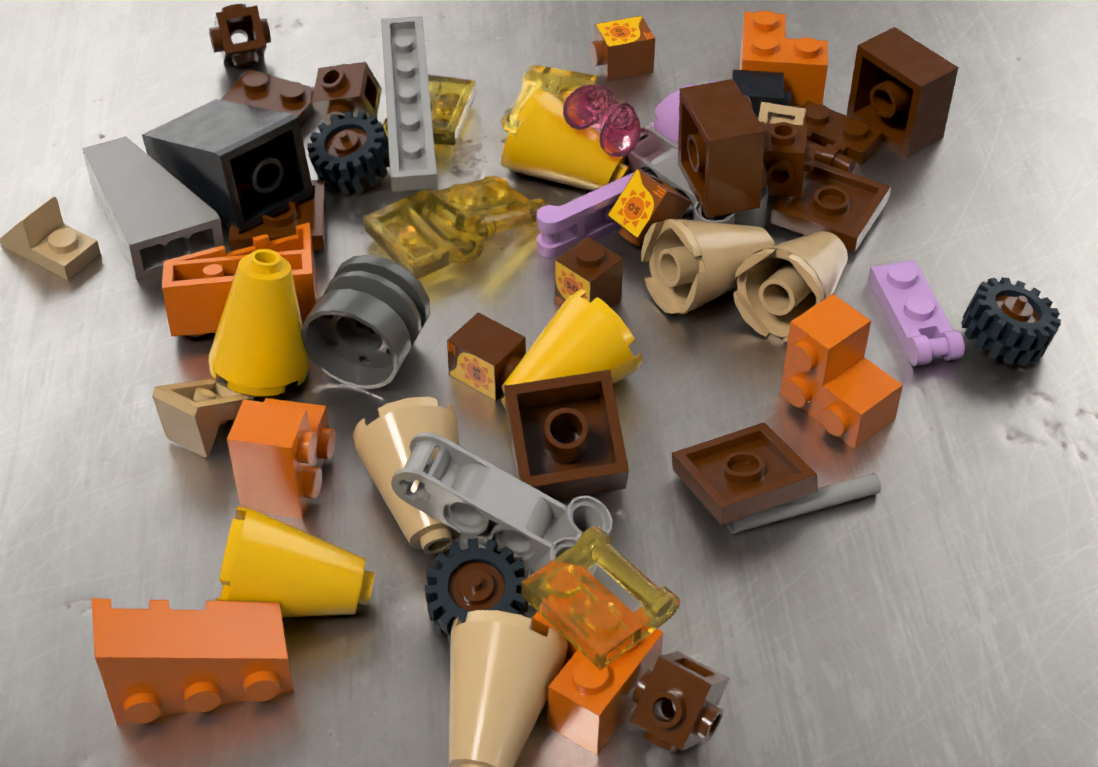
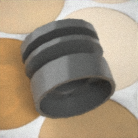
M374 255L353 256L341 263L333 279L330 280L323 296L318 299L307 316L301 329L305 351L311 361L325 374L345 385L361 389L381 388L393 381L431 314L430 299L422 283L408 269L390 259Z

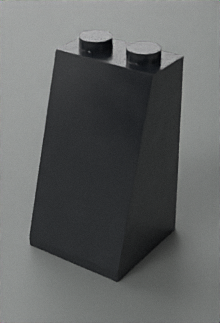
M215 99L142 134L147 154L215 210L222 223L229 228L230 223L239 228L240 234L263 222V215L266 214L269 217H273L288 209V203L293 202L297 204L314 195L299 119L294 114ZM246 183L254 189L242 191L240 205L236 184Z

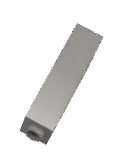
M125 136L82 148L90 183L136 280L163 273V265L166 260L222 245L225 247L221 221L217 212Z

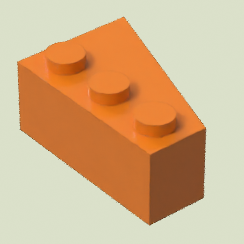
M310 222L296 226V234L270 241L269 236L264 234L252 237L254 246L226 253V249L222 245L164 261L162 292L171 337L183 335L199 337L216 332L240 260L259 249L273 250L290 263L303 325L317 302L316 269Z
M92 598L94 655L117 725L126 723L143 724L154 721L159 717L191 711L207 712L218 706L250 700L266 701L277 695L294 692L280 602L206 601L205 610L169 609V600L150 599L148 609L112 608L111 599Z

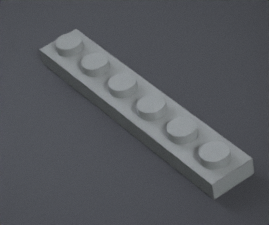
M423 16L381 19L392 192L438 188Z

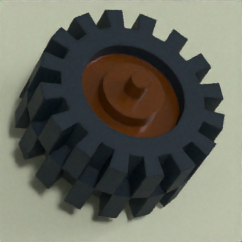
M352 111L344 112L345 118L339 120L337 115L330 117L332 122L330 125L322 122L318 126L320 133L312 132L310 136L312 143H307L308 156L319 180H324L325 186L334 193L339 188L342 194H349L351 187H354L357 193L364 191L362 185L365 183H369L372 188L378 184L375 177L379 176L384 179L388 174L386 167H390L389 141L382 123L378 122L377 117L374 115L368 118L366 112L361 111L354 118Z
M1002 277L1000 282L996 278H990L987 283L983 281L979 285L962 317V328L967 329L965 332L968 340L977 339L974 346L980 351L985 347L989 349L988 356L994 359L998 355L1004 356V363L1013 364L1015 359H1017L1019 365H1028L1029 361L1033 364L1038 362L1043 357L1061 325V319L1058 318L1060 315L1058 309L1050 308L1053 302L1048 297L1039 298L1038 296L1041 291L1034 287L1031 291L1025 289L1026 283L1017 281L1015 285H1012L1010 278Z
M478 538L468 539V549L461 550L459 543L456 542L449 546V557L440 552L435 558L436 569L431 567L428 569L425 596L430 621L434 620L435 630L440 636L445 633L448 634V642L450 644L454 620L459 617L460 621L464 623L467 613L470 611L498 610L524 616V612L528 613V579L525 576L524 565L520 559L514 562V553L505 546L501 553L498 552L496 541L487 539L486 547L478 548Z

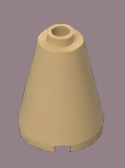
M665 219L661 222H656L650 226L644 236L641 251L642 262L649 261L651 277L644 278L647 289L654 302L664 312L669 314L692 312L737 288V277L735 278V274L741 264L751 254L775 246V242L764 228L758 226L683 219Z
M819 231L751 254L741 264L735 274V278L737 277V290L734 292V301L742 318L757 333L765 337L772 334L784 338L781 341L788 342L790 321L834 293L848 259L844 243L830 232Z
M428 396L405 398L387 403L378 408L379 418L366 425L365 418H363L357 424L353 432L356 452L410 546L414 549L423 550L426 554L444 552L449 549L450 545L455 543V540L462 533L400 499L393 491L391 481L394 473L404 468L411 454L409 448L411 440L418 433H435L459 445L458 419L454 407L449 403L447 409L439 407L437 398ZM438 447L434 448L429 459L435 460L439 452ZM415 479L411 492L414 493L420 481Z
M474 610L467 613L464 623L460 621L459 617L454 620L451 630L449 767L515 766L546 703L548 686L562 670L566 661L568 642L559 632L549 627L547 637L530 630L533 619L498 610Z

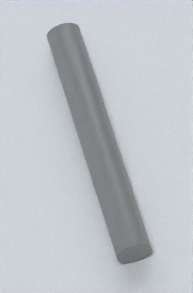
M875 473L823 486L818 488L817 493L747 516L742 520L727 523L730 532L734 534L875 495L881 491L880 481Z

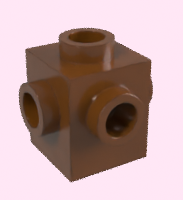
M234 4L223 7L221 9L222 12H217L215 15V27L209 28L213 52H221L223 63L233 62L235 67L258 63V57L264 56L266 44L271 43L267 19H260L258 6L246 7V4ZM236 33H241L246 37L247 42L234 44L231 37Z
M366 62L340 64L318 68L316 83L311 89L310 98L313 109L319 112L327 125L332 124L330 117L337 115L339 120L344 119V112L352 111L354 118L357 117L359 111L366 112L368 118L371 115L377 117L382 88Z
M787 122L765 123L770 138L769 148L764 150L763 164L767 174L768 195L802 197L804 172H813L815 144H806L808 126L793 125Z
M679 651L661 655L658 657L653 670L649 669L642 675L634 690L632 700L637 703V707L630 722L646 730L645 738L649 742L667 751L677 752L678 748L683 751L701 743L702 740L707 742L714 735L721 722L724 710L718 704L730 678Z

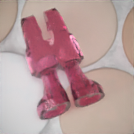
M589 84L573 90L566 97L563 105V116L566 123L578 130L587 129L593 125L601 131L599 137L600 146L610 156L621 157L632 152L637 146L641 135V124L635 108L628 102L621 104L613 99L614 92L604 85Z

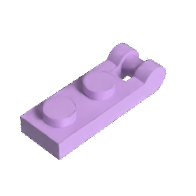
M634 172L559 207L546 205L538 209L537 228L541 231L537 236L538 254L545 258L559 257L587 236L595 240L622 227L611 219L608 214Z
M915 260L870 267L868 281L906 356L913 366L929 364L932 358L943 357L946 361L963 358L965 350L963 337L958 330H953Z

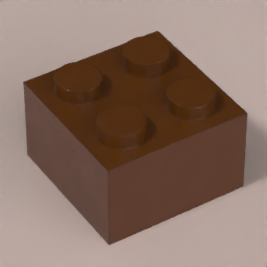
M893 27L857 46L846 116L862 120L870 126L883 130L882 140L908 158L944 138L959 67L896 27Z
M733 79L680 88L678 166L706 218L760 208L761 188H765L767 185V174L763 164L764 150L769 148L770 138L766 124L763 121L759 122L754 114L750 98L747 95L743 96Z
M610 370L504 386L505 407L516 474L519 480L555 500L626 489L629 467Z

